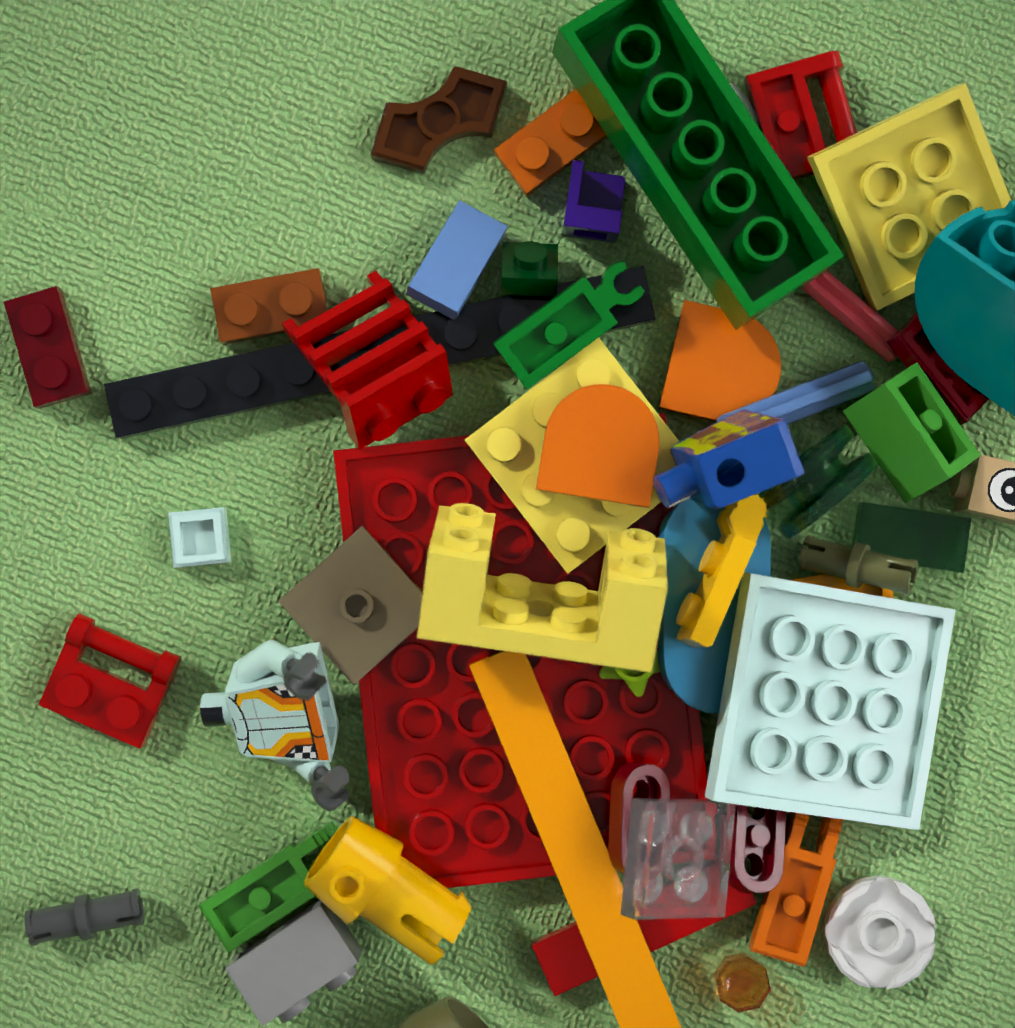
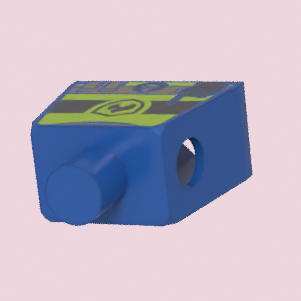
M743 409L674 444L671 447V455L676 467L654 476L653 483L661 502L666 508L691 499L712 509H719L805 473L785 419Z

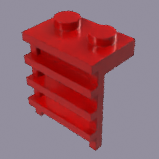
M376 270L367 275L370 287L298 327L292 318L282 322L284 331L341 404L348 435L359 450L375 441L389 438L400 426L422 413L435 411L446 399L453 396L446 350L441 344L437 345L429 336L426 325L422 321L418 322L411 314L408 303L404 299L400 300L393 292L390 281L387 278L383 279ZM383 304L389 307L317 349L313 347L314 343ZM403 325L406 328L402 333L335 371L330 369V366Z

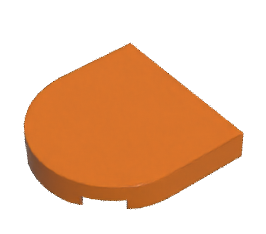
M684 300L658 409L717 422V418L720 415L773 395L781 375V357L773 336L755 319L735 330L721 308Z
M609 384L585 386L567 395L553 410L546 426L536 490L649 508L654 484L653 477L655 476L659 452L658 427L650 409L632 392Z

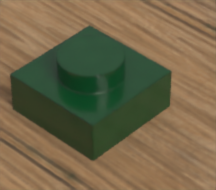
M534 241L522 243L503 242L501 295L556 297L558 244H544Z

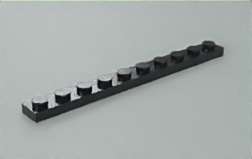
M644 266L626 269L615 277L614 288L618 293H627L637 285L644 289V293L639 300L630 305L616 304L609 309L618 324L607 332L653 323L656 320ZM602 275L589 277L587 280L595 288L601 284ZM576 281L557 284V295ZM507 295L466 304L456 320L438 311L414 317L418 322L422 321L426 325L429 336L437 345L441 344L447 353L448 366L452 367L502 356L493 342L554 297ZM403 325L330 366V369L332 371L339 369L402 333L406 328ZM347 331L330 334L314 343L313 347L317 349ZM294 343L104 384L115 438L125 439L332 393Z

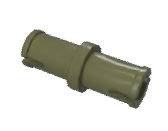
M810 535L806 536L803 541L804 545L808 546V549L801 547L798 564L799 569L802 571L808 570L846 579L848 586L856 588L861 587L862 584H868L901 592L908 596L913 591V585H910V583L916 582L918 560H909L870 551L869 544L860 542L855 543L852 547L817 539Z

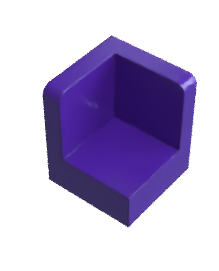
M573 160L562 236L616 243L622 218L621 207L625 186L624 177L583 171L584 162Z

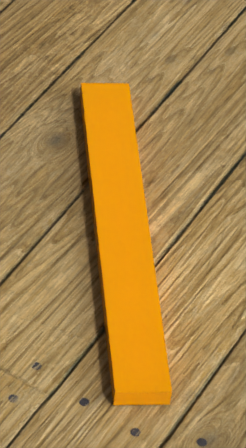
M500 651L470 664L472 674L619 1027L682 1028L618 873L610 861L605 842L527 655Z

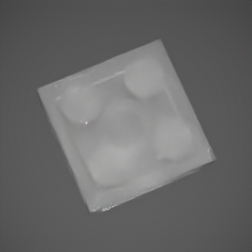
M632 798L620 914L634 920L725 917L736 804L704 799Z

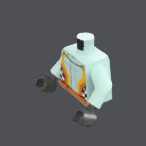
M267 640L233 664L225 692L204 693L202 695L200 714L203 725L205 727L232 725L239 752L244 756L266 758L294 769L312 785V796L316 803L324 810L334 811L349 798L348 790L343 788L349 783L348 771L339 765L331 769L329 763L332 762L340 726L320 642L288 648L275 640Z

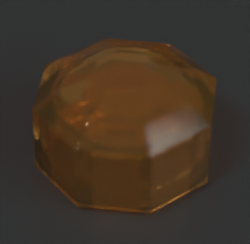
M746 952L725 956L713 974L720 1001L738 1013L760 1008L771 990L764 964Z

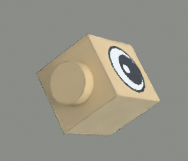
M981 455L955 474L952 478L950 489L951 496L956 497L954 511L1015 525V462Z

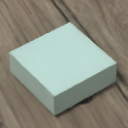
M225 507L168 513L173 568L232 562L227 510Z

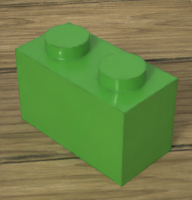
M918 362L843 410L857 434L865 443L905 504L950 479L981 456Z

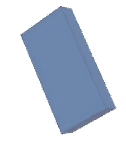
M459 200L409 283L406 295L456 320L505 236L508 226Z

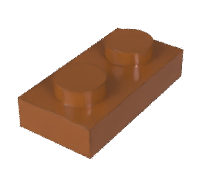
M319 268L210 288L219 339L223 345L285 334L282 322L292 318L299 327L328 310L322 274Z

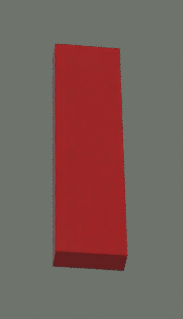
M724 853L628 897L650 953L757 904L753 894L741 893L728 882L723 869ZM576 921L531 941V946L554 996L598 977Z

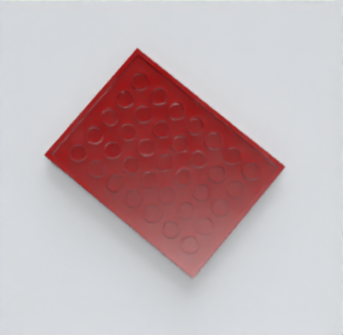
M665 413L659 414L662 420L666 423ZM470 435L369 446L361 450L359 448L333 450L343 542L361 526H364L422 591L424 588L428 550L439 506L450 507L458 503L476 505L483 509L484 512L496 514L487 575L500 576L506 573L523 575L533 582L553 585L559 582H575L585 586L588 590L598 591L606 545L567 574L465 442V439ZM661 502L627 529L646 530L658 538L661 522L668 511H671L674 506L666 508ZM417 628L359 680L375 828L403 843L401 856L446 888L557 876L469 666L502 650L417 638ZM526 654L607 850L612 780L616 772L623 765L630 762H642L662 769L670 784L668 855L665 863L716 858L710 799L705 798L707 772L700 711L680 701L674 692L668 688L660 672L654 673L649 677L644 694L641 697H637L623 679H602L599 676V672L604 665ZM636 784L633 788V796L635 795L637 790ZM634 839L631 841V853L635 847Z

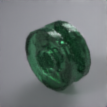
M846 424L830 432L799 456L805 474L759 493V497L764 498V503H767V510L785 500L792 506L777 527L786 539L799 534L850 494L877 467L878 462L870 452L856 456L847 463L841 460L839 455L854 436Z

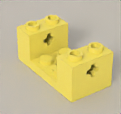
M458 503L450 507L439 506L428 550L417 638L652 673L668 589L664 538H657L649 531L636 528L625 529L622 532L609 530L599 589L594 591L588 590L585 586L575 582H559L553 585L533 582L523 575L506 573L500 576L487 575L496 514L484 512L480 507L467 503Z

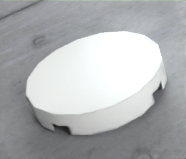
M877 875L858 878L839 890L827 907L823 934L826 950L841 973L860 986L891 989L902 987L920 976L928 965L934 953V928L936 929L932 911L919 893L901 880Z

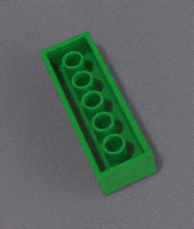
M604 0L558 28L552 50L553 55L735 330L826 273L844 257L675 0Z

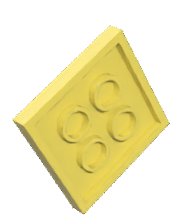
M966 83L957 84L807 157L867 303L876 311L915 293V280L919 264L935 237L949 223L978 207H982L985 211L1005 208L1011 200Z
M599 337L465 439V442L567 574L606 545L609 530L622 532L661 503L654 484L649 508L536 490L546 426L553 410L567 395L582 387L595 384L619 386L632 392L650 409L658 427L659 452L655 476L676 467L671 455V447L678 443L679 440Z

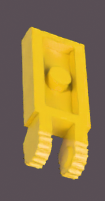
M759 494L725 506L724 510L720 511L716 522L722 536L719 542L713 540L706 548L699 564V571L704 573L697 592L696 594L690 592L679 608L676 624L681 625V628L676 637L677 640L692 647L708 648L713 645L756 546L757 538L764 525L763 518L767 517V503H764V498H760Z

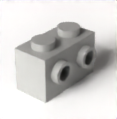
M318 899L233 956L225 970L262 1026L276 1017L282 1023H285L310 1005L307 996L325 985L330 992L350 980L357 973L354 965L358 963L363 950L347 925Z

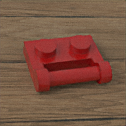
M837 50L746 75L743 81L749 101L755 112L758 127L793 180L814 175L807 157L826 148L806 80H819L836 141L839 142L857 133L839 73L844 66L840 53Z
M78 613L68 629L65 644L38 705L141 749L147 742L179 668L181 656L167 650L162 654L95 626V619ZM86 646L152 674L149 687H144L82 660L81 658Z

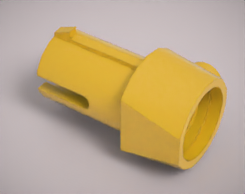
M354 816L349 817L336 830L315 859L304 880V886L344 923H352L360 915L429 965L435 964L444 955V950L438 947L439 942L443 937L450 943H454L468 918L471 904L463 891L457 896L402 857L403 843Z

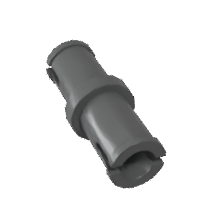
M133 889L129 892L93 899L88 894L75 897L73 903L37 910H26L24 920L26 936L29 937L28 942L31 946H35L39 943L79 936L83 941L95 938L96 932L136 924L137 926L143 925L145 920L143 900L140 898V890Z

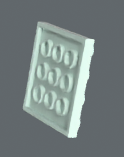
M743 573L705 798L716 802L919 830L955 609L758 574Z

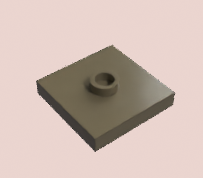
M361 526L278 602L314 642H320L322 651L352 685H355L419 627L423 591L364 526Z

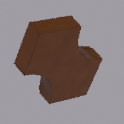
M454 66L445 84L430 97L409 104L386 103L372 148L371 158L424 175L432 158L447 144L470 136L492 138L506 93L507 81Z

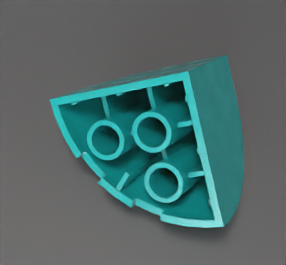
M1010 200L1006 207L985 211L982 207L975 208L949 223L935 237L925 252L917 270L915 303L923 330L942 360L960 378L1015 417V200Z

